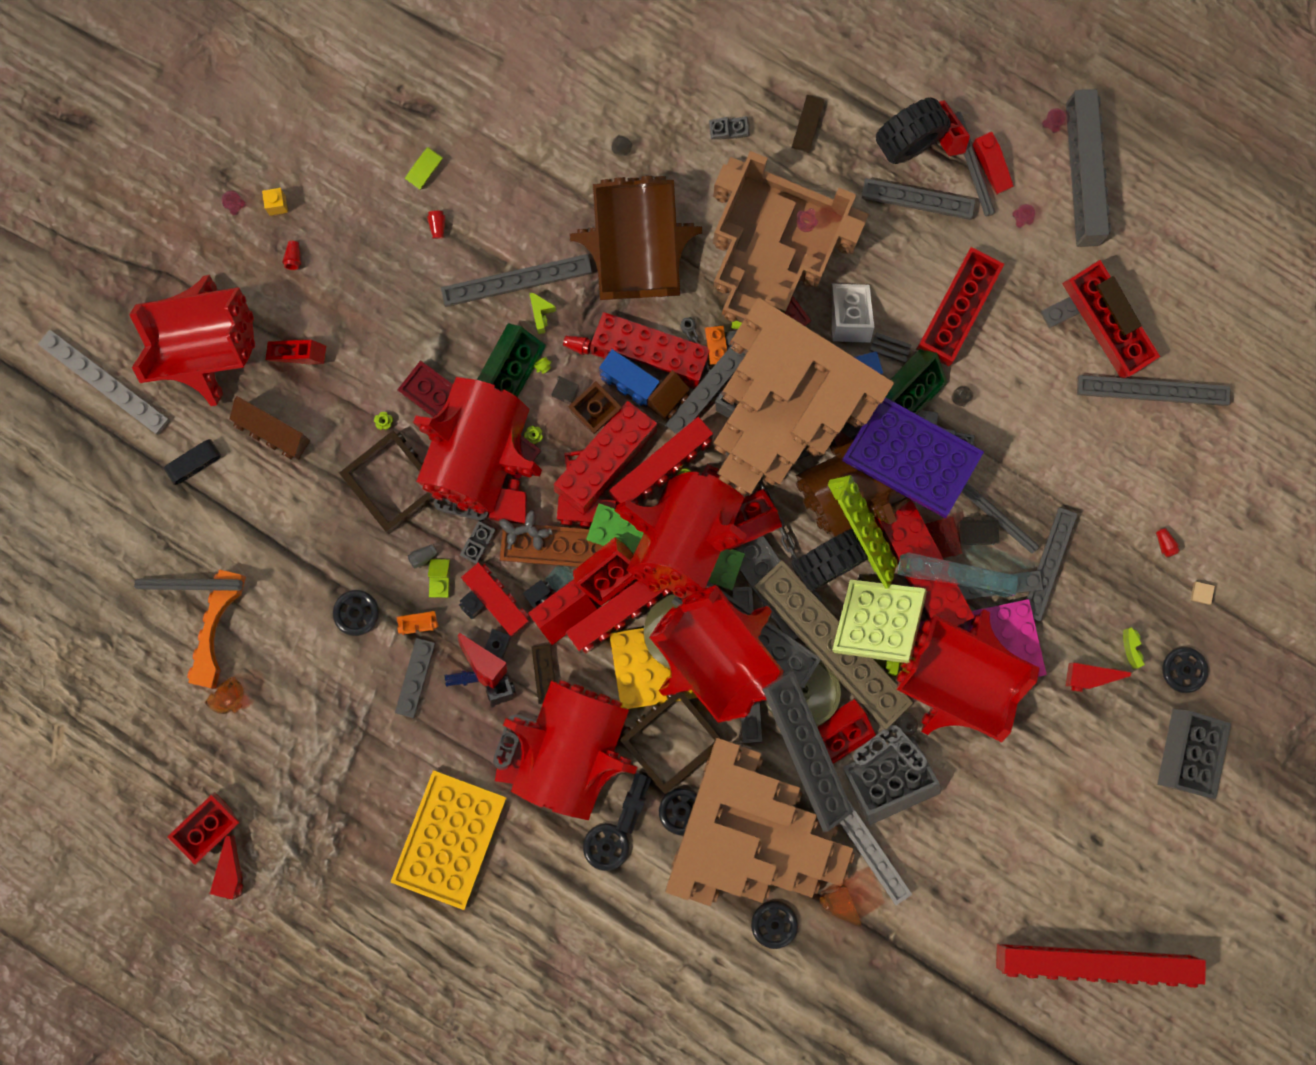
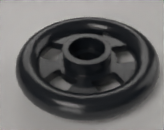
M348 591L342 594L334 604V622L338 629L347 635H364L372 630L378 621V604L365 591ZM353 598H361V604H353ZM344 603L349 605L346 613L341 611ZM370 606L371 614L366 615L364 607ZM354 610H359L360 612L357 617L353 615ZM346 617L352 622L349 627L343 622ZM365 619L367 624L359 628L357 623Z
M1179 647L1172 650L1165 657L1162 673L1166 683L1172 689L1181 693H1192L1205 684L1208 677V664L1204 656L1197 650L1189 647ZM1179 656L1182 661L1176 665L1173 660ZM1189 656H1192L1196 659L1194 664L1190 661H1187ZM1185 666L1189 669L1187 674L1183 671ZM1195 669L1200 670L1199 678L1194 677ZM1175 670L1178 678L1173 679L1170 671ZM1190 679V685H1183L1182 680Z
M677 788L668 792L663 797L659 805V818L665 829L675 835H684L692 808L686 802L690 798L695 802L696 792L687 788ZM680 796L682 802L674 805L672 799ZM672 808L673 817L667 818L666 810ZM680 808L686 810L684 815H679L678 810ZM676 820L684 822L683 828L675 826Z
M609 823L599 824L593 827L584 838V856L587 862L598 870L611 871L617 869L626 861L629 855V839L625 832L616 829V825ZM603 832L605 837L597 841L595 836ZM612 833L619 837L616 843L610 838ZM606 843L610 845L608 851H604L602 848ZM597 845L598 854L592 855L591 846ZM616 847L622 849L619 857L613 855ZM601 856L610 857L609 863L600 862Z
M766 902L759 906L753 914L751 920L752 933L755 939L766 948H783L789 945L797 934V916L793 909L783 902ZM778 909L786 913L783 919L776 915ZM766 911H769L771 916L765 921L761 916ZM778 922V928L773 929L771 924ZM784 923L790 924L789 932L783 931L785 927ZM763 925H765V929L768 932L765 935H762L759 929ZM780 934L781 940L772 941V935Z

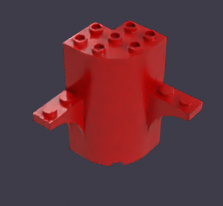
M210 275L202 276L192 287L170 298L136 304L129 314L145 345L132 366L139 383L158 380L182 382L197 390L210 406L218 405L223 396L222 388L218 385L214 372L243 368L252 350L255 348L254 316L252 311H249L245 295L242 294L239 287L217 291V286L212 281Z
M456 377L442 410L432 418L415 416L413 421L419 427V431L427 434L429 439L432 440L416 482L422 486L424 491L430 492L433 498L437 500L448 499L456 503L457 508L468 511V509H473V511L484 514V512L492 513L507 473L512 475L521 473L523 476L530 478L532 476L540 477L542 469L536 463L526 460L520 447L521 433L530 409L515 395L506 390L500 391L494 388L495 385L479 380Z
M685 472L668 481L660 500L653 507L639 506L629 500L618 504L614 511L622 519L635 526L638 531L644 533L627 571L635 579L640 580L650 590L655 592L668 588L675 596L685 598L693 593L704 590L721 551L744 542L747 534L734 525L745 497L732 486L727 485L715 476L708 474L707 477L700 476L699 472Z
M717 585L711 586L687 596L676 609L672 607L659 621L649 638L664 655L671 669V676L666 678L659 689L662 696L675 695L678 692L692 690L715 720L720 723L748 716L754 702L767 700L762 689L782 676L784 671L758 639L762 628L768 622V618L772 613L769 606L755 609L750 615L743 614L729 602Z
M983 609L979 615L976 614L974 616L975 618L971 622L973 628L970 632L934 615L930 621H925L922 632H917L910 662H901L900 667L903 669L897 676L896 681H898L896 690L931 707L930 712H926L921 720L923 724L921 732L929 735L932 731L941 727L963 726L982 732L1002 743L1012 732L1017 704L1037 683L1040 668L1014 655L999 642L990 624L989 611Z
M560 680L559 683L551 681L536 722L529 720V723H525L524 719L514 717V720L505 718L503 726L516 733L522 749L520 767L511 792L537 806L552 809L553 812L589 820L598 794L604 784L616 774L622 772L635 774L638 767L631 763V759L623 756L618 757L619 753L614 751L629 709L623 707V703L618 700H610L611 697L600 693L596 696V692L587 689L584 691L585 687L574 684L570 686L571 683Z

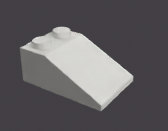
M832 284L833 341L871 342L874 321L870 285Z

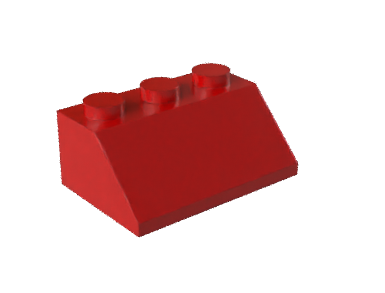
M764 489L744 498L734 525L747 534L744 542L728 549L737 548L742 544L782 527L777 509Z
M614 537L573 571L575 586L602 606L635 580L632 574L627 571L633 557L632 552L625 544Z
M573 579L528 612V614L550 644L554 645L567 635V630L596 611L597 608L588 595L575 586Z
M855 699L837 709L828 721L817 727L833 764L876 736L865 711Z
M214 792L167 837L196 865L239 821L229 805Z

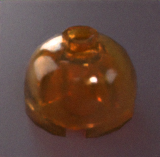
M234 676L230 677L217 687L218 690L214 694L211 693L204 702L215 713L227 714L231 711L235 713L243 706L241 701L244 698V688Z

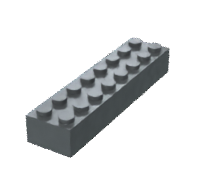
M1097 89L1074 90L1065 104L1076 247L1099 246L1111 233V224L1108 223L1110 208L1106 204L1108 187L1105 186L1107 171L1103 167V161L1105 160V151L1102 150L1104 135L1100 130V125L1102 124V115L1099 114L1101 98L1098 96Z

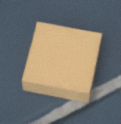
M1194 582L1190 601L1211 605L1215 586Z

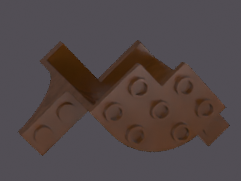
M641 176V180L639 178H628V181H626V177L614 178V182H612V179L600 180L601 183L593 184L595 228H590V232H588V229H577V233L570 234V241L584 245L592 254L598 270L600 300L680 296L679 262L681 253L686 243L692 237L703 233L702 226H694V223H683V226L682 223H676L674 180H666V176H656L655 179H653V176Z
M842 431L836 434L830 445V450L833 455H836L835 457L796 475L798 480L796 485L798 490L803 492L805 507L816 513V523L819 529L834 537L852 527L838 499H835L828 486L831 479L851 475L854 483L858 485L862 498L866 500L870 513L874 515V518L877 517L888 524L897 521L894 514L901 506L911 500L843 462L842 460L854 439L849 438Z

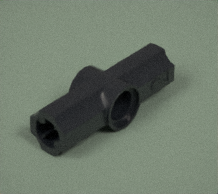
M636 772L630 791L627 792L624 800L623 811L616 829L630 834L633 833L638 815L641 814L646 800L645 795L648 791L651 777Z

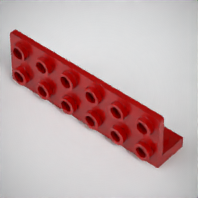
M605 312L601 316L590 346V354L603 359L613 349L623 357L667 372L673 370L692 389L699 385L710 351L706 346Z

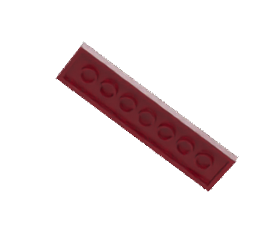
M420 360L397 391L427 414L434 417L444 407L453 384ZM521 435V452L526 460L534 462L541 453V450ZM521 473L509 474L516 480H520L523 476Z

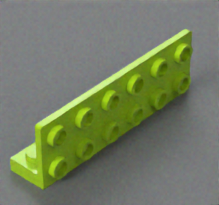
M851 475L829 480L828 486L835 499H838L844 514L869 558L868 560L874 572L877 573L884 588H890L898 562L890 551V546L885 541L881 529L877 526L874 515L870 513L866 500L862 498L857 483H854Z

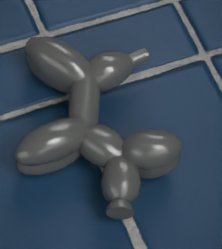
M534 510L527 514L525 525L514 528L505 519L499 521L502 529L508 533L507 549L511 550L512 545L516 542L517 535L526 532L534 537V548L540 550L543 547L542 539L547 538L549 534L552 535V530L550 528L549 530L541 529L538 531L534 527L536 521Z

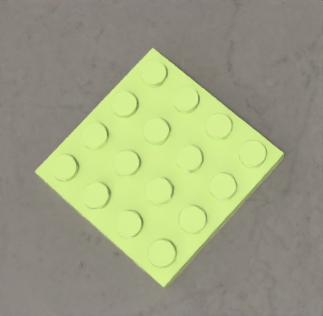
M850 580L832 649L833 652L909 663V660L912 658V651L925 602L926 589L890 585V588L885 589L882 583Z

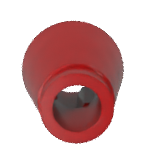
M443 211L428 212L427 220L433 239L444 238L445 215Z
M288 241L282 263L284 268L288 270H298L301 265L300 248L297 241Z
M566 335L563 346L581 355H589L592 340H589L588 337Z
M1166 528L1156 532L1162 555L1164 554L1168 558L1180 552V545Z

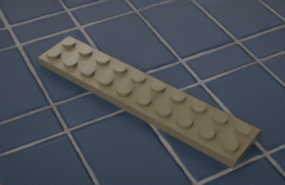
M783 560L753 586L883 729L886 730L913 704L904 693L896 690L897 685L872 658L833 652L832 649L839 626L838 620L806 588L805 584Z

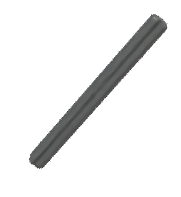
M960 111L955 112L954 114L968 132L962 113ZM969 138L964 156L984 215L986 217L991 216L995 213V209L971 139Z
M968 482L961 491L1030 553H1034L1038 549L1039 545Z
M137 578L134 587L147 590L240 591L242 590L243 582L236 579Z

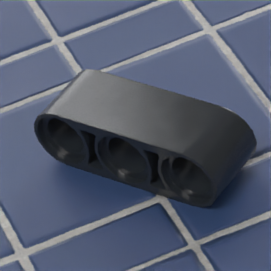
M208 439L168 463L164 470L173 485H178L221 458V454L213 441Z

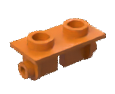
M724 326L705 328L707 347L710 350V365L714 364L715 366L727 352Z
M435 611L396 617L398 634L402 635L416 633V630L420 632L434 631L438 627Z

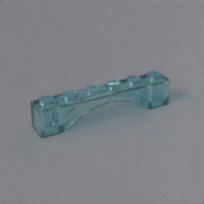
M913 553L900 555L898 575L959 584L1002 597L1016 595L1018 576Z

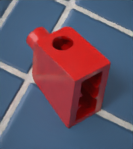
M509 479L508 489L501 488L493 512L489 514L490 520L500 521L505 519L510 523L525 524L527 494L526 492L519 491L521 481Z

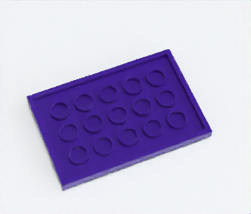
M885 397L883 402L878 404L867 424L862 426L842 461L946 519L984 451Z

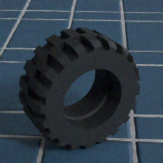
M928 97L909 105V107L904 108L884 123V126L876 133V142L890 163H903L935 144L949 131L951 122L938 100Z
M853 528L803 555L795 561L794 567L806 588L813 591L850 571L869 558Z

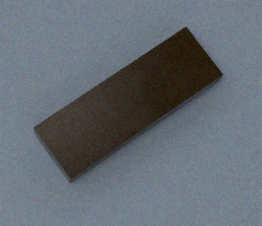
M811 95L806 96L791 148L807 153L810 152L825 99Z
M1115 276L1096 285L1123 336L1142 326Z
M551 644L531 646L538 704H543L551 681L555 682Z

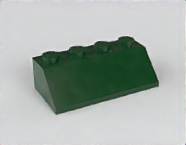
M508 323L477 380L495 385L494 388L500 391L506 390L518 398L546 344L523 327Z
M919 349L890 379L894 384L886 398L918 414L948 383L938 354Z

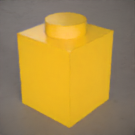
M281 188L262 191L264 207L269 216L288 213L286 195Z

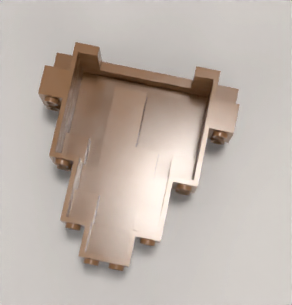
M752 151L749 152L745 163L730 157L728 164H723L713 193V197L721 203L727 202L714 232L713 244L716 248L722 251L727 250L713 285L717 291L723 294L730 293L722 315L729 321H739L742 323L758 297L785 313L800 281H803V284L808 287H818L834 248H838V251L841 253L852 254L869 214L852 207L856 194L838 188L834 199L826 197L766 172L768 158Z
M758 297L729 343L732 345L731 349L740 355L743 352L746 355L721 393L724 395L723 399L732 405L735 402L737 405L713 442L716 445L715 450L723 455L726 452L729 454L717 472L720 475L719 480L727 485L730 482L736 485L735 490L743 495L752 493L762 475L765 476L764 480L773 486L775 483L780 485L805 447V451L813 456L824 455L846 421L854 427L866 425L878 404L883 402L894 382Z
M716 738L702 774L703 778L679 850L676 851L671 866V874L665 893L685 900L690 899L707 906H711L712 902L716 903L719 894L717 889L740 897L744 896L763 903L764 899H768L771 889L768 885H774L791 892L795 891L813 897V894L818 893L820 887L818 879L839 886L842 885V882L846 883L849 874L846 871L848 863L852 864L855 853L852 852V847L831 840L832 837H836L838 826H835L830 831L823 832L816 814L794 807L795 803H799L802 795L799 792V787L755 772L756 769H760L763 758L760 757L761 753Z

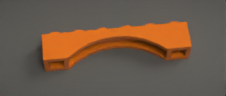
M220 569L215 574L214 579L241 580L243 582L242 590H213L208 598L210 605L208 611H205L203 616L204 627L198 634V649L196 648L193 653V667H190L187 675L188 683L216 689L221 672L215 655L214 639L216 628L225 610L234 600L241 596L246 576Z

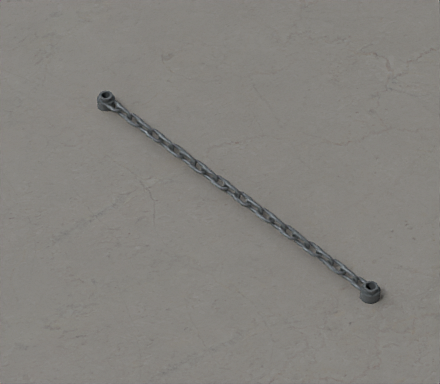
M684 318L680 324L681 331L687 334L691 342L698 344L697 340L699 337L695 329V321L692 318ZM686 322L691 323V327H685L684 324ZM694 332L696 338L694 336L691 338L690 333ZM707 357V360H706V363H705V368H706V370H707V374L710 372V368H709V366H708V363H709V358H708V357ZM760 479L758 482L761 488L760 490L764 489L765 492L767 491L770 500L773 503V497L767 487H764ZM778 512L782 527L778 528L782 534L781 542L785 550L791 553L793 558L792 566L799 576L794 567L795 561L799 559L794 553L795 545L790 535L785 533L783 529L784 521ZM787 537L792 545V547L789 546V549L787 548L784 539L787 540ZM813 590L812 593L821 602L820 594Z

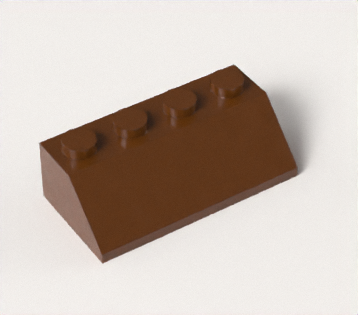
M235 397L229 418L234 423L233 427L242 432L244 429L251 432L249 436L257 441L263 439L266 441L265 445L273 450L277 448L282 450V455L290 460L293 457L297 460L300 459L310 442L304 434L242 398Z

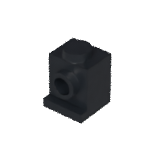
M540 580L523 592V595L532 607L535 608L538 603L541 604L549 598V595L554 590L548 581L544 583Z
M472 591L465 595L459 604L460 608L471 620L485 608V605Z
M492 629L485 649L495 656L503 658L511 636ZM496 641L500 643L497 649L493 647V643Z
M507 677L502 678L494 688L488 685L485 686L491 708L513 700V694L516 693L513 682L509 683Z

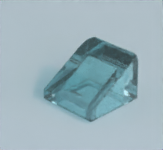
M557 566L546 577L545 581H548L557 592L568 584L574 576L564 566Z

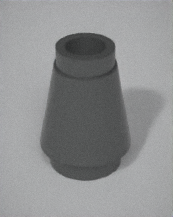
M431 544L410 552L407 558L412 567L416 569L424 566L437 555V552Z

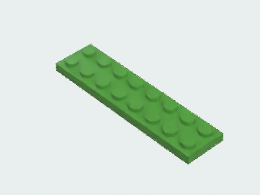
M599 503L586 540L604 546L616 537L634 555L644 533L638 531L635 526L622 519L614 511L615 508ZM734 549L721 551L708 582L732 590L745 553Z

